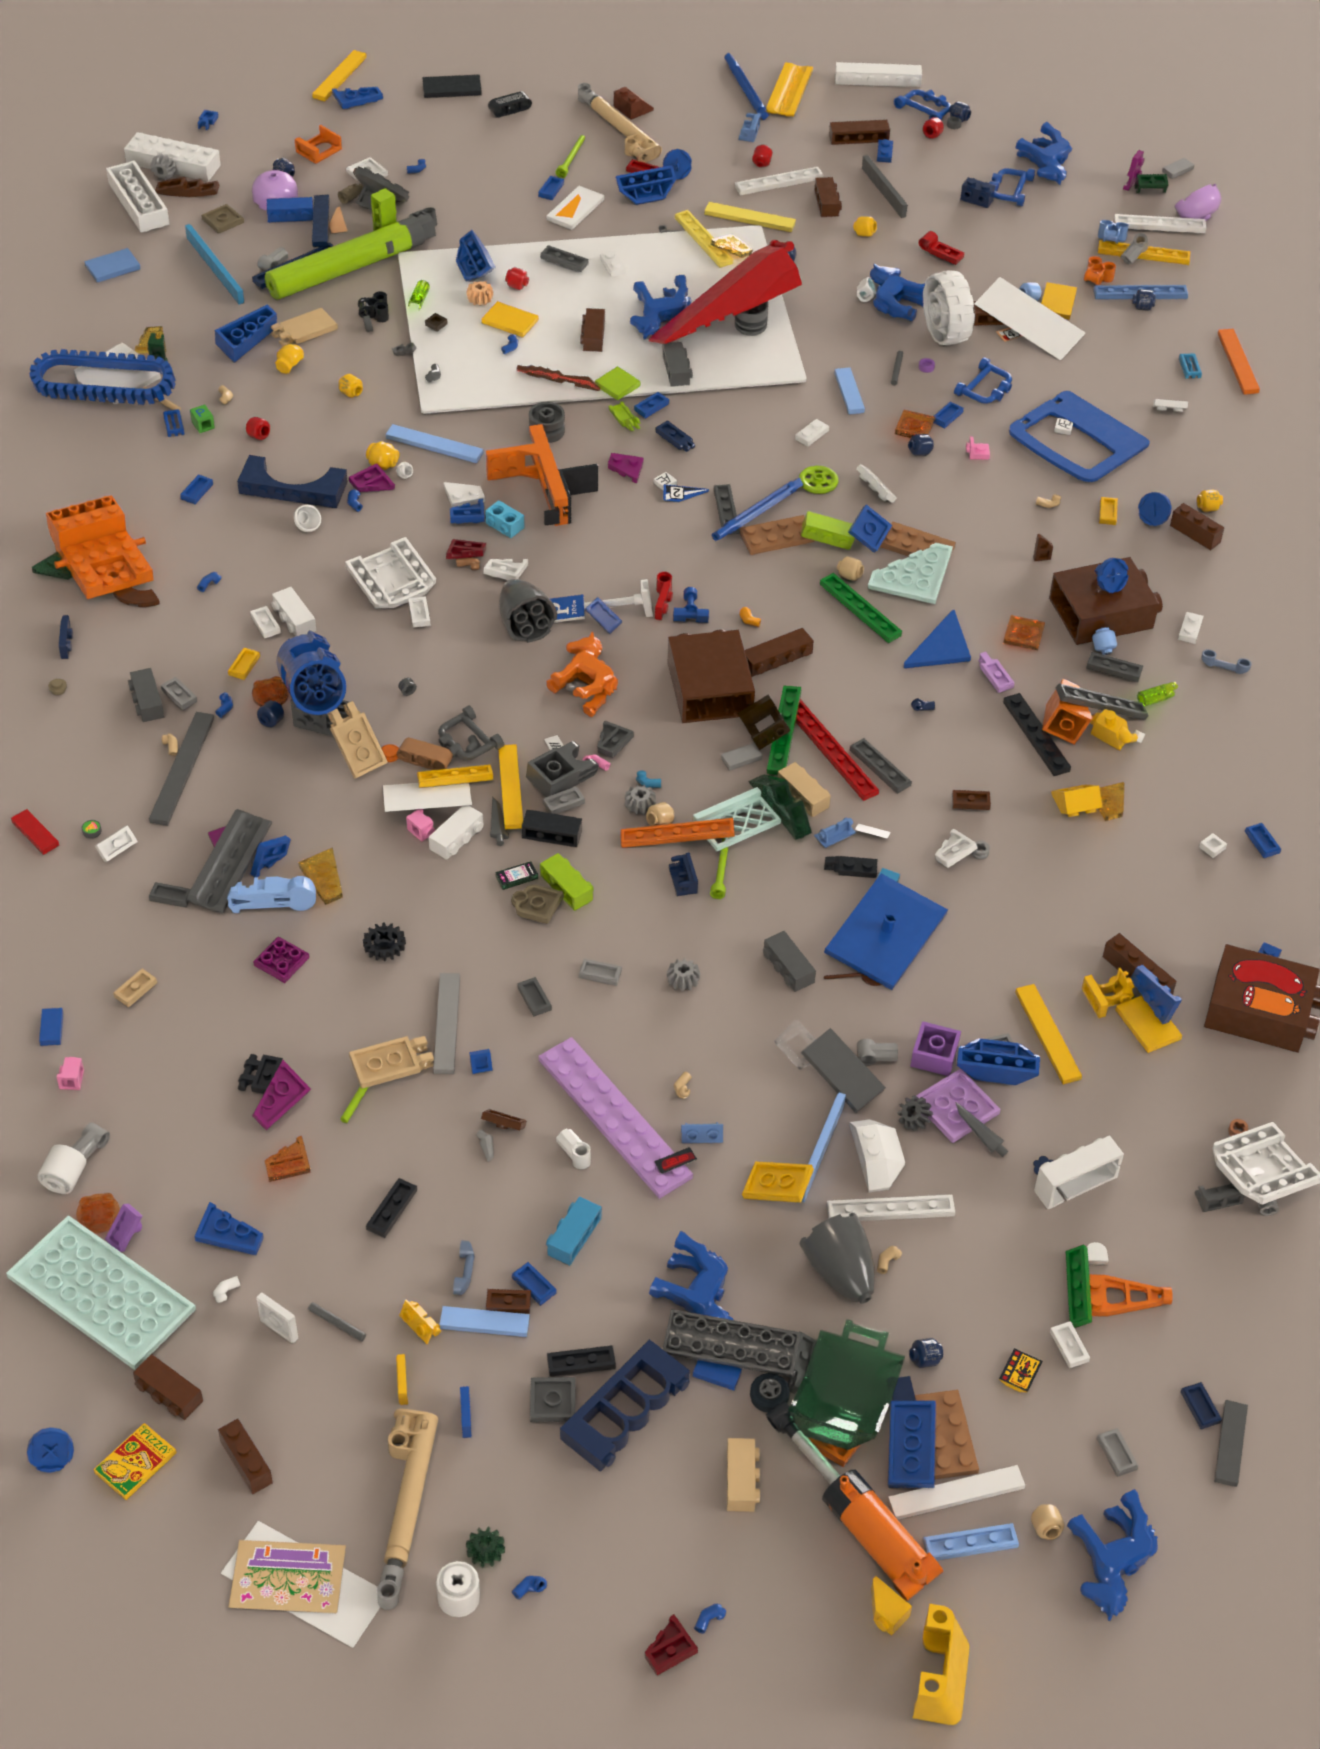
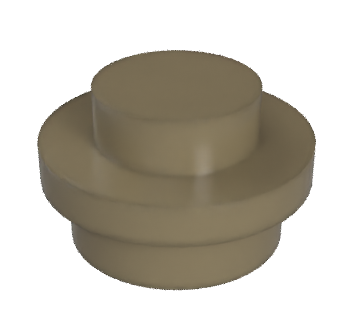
M54 679L49 682L48 688L52 694L62 695L66 691L67 684L63 679Z

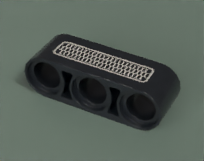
M519 91L490 100L488 108L499 118L528 110L532 105V101L525 92Z

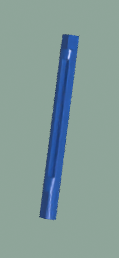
M727 53L724 58L757 114L761 113L760 117L765 120L769 114L738 62L730 53Z
M797 478L786 483L725 523L723 527L711 534L713 540H720L726 535L735 532L796 492L798 488L803 486L801 479Z

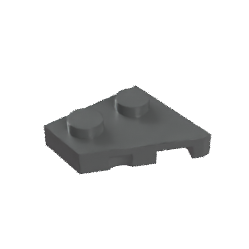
M604 721L603 731L600 734V741L597 746L598 753L614 758L634 737V732Z

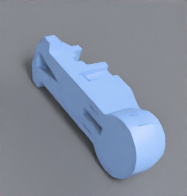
M275 876L259 880L258 877H254V884L250 885L249 888H246V885L242 886V882H237L234 887L230 888L227 896L228 907L233 913H240V909L290 907L294 910L304 911L315 904L316 888L313 881L305 876H296L292 879Z

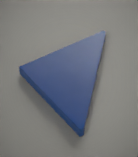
M952 610L906 659L904 668L971 661V655L955 610Z

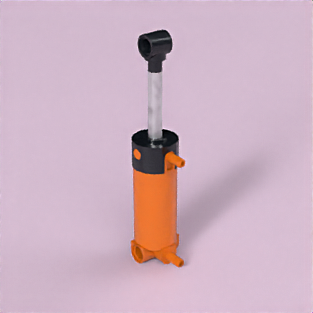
M782 1401L766 1414V1418L778 1433H787L828 1481L830 1486L824 1492L822 1500L893 1581L894 1588L905 1601L910 1600L924 1588L923 1586L928 1585L943 1573V1569L930 1552L926 1553L856 1469L847 1471L841 1476L799 1428L796 1414L785 1401Z

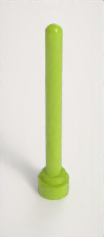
M584 135L579 137L563 165L557 167L555 171L557 177L563 179L567 176L568 167L585 140Z
M728 847L720 850L716 882L710 889V896L714 899H723L725 897L726 887L723 884Z

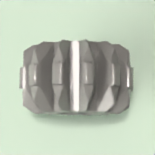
M162 153L155 156L150 164L152 167L151 171L155 173L154 176L157 175L159 177V180L162 178L164 180L172 178L177 169L175 167L176 163L172 162V158H168L167 154L163 155Z
M645 784L642 787L638 785L635 788L630 787L629 791L625 794V805L629 813L635 812L636 815L638 813L645 815L648 808L656 804L655 792H652L651 787L646 788Z
M685 958L683 961L676 959L675 963H670L667 971L668 983L673 985L675 990L681 988L683 992L687 988L691 991L692 986L697 987L700 979L698 965L694 964L693 960L687 962Z

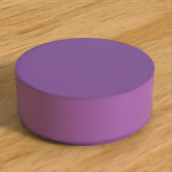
M923 358L919 361L920 371L929 373L934 370L935 362L932 359Z

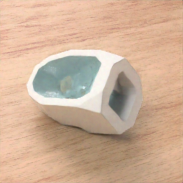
M870 277L860 281L857 286V297L862 302L871 300L876 294L875 284Z

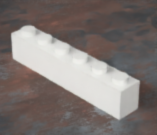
M836 62L835 84L921 87V65Z

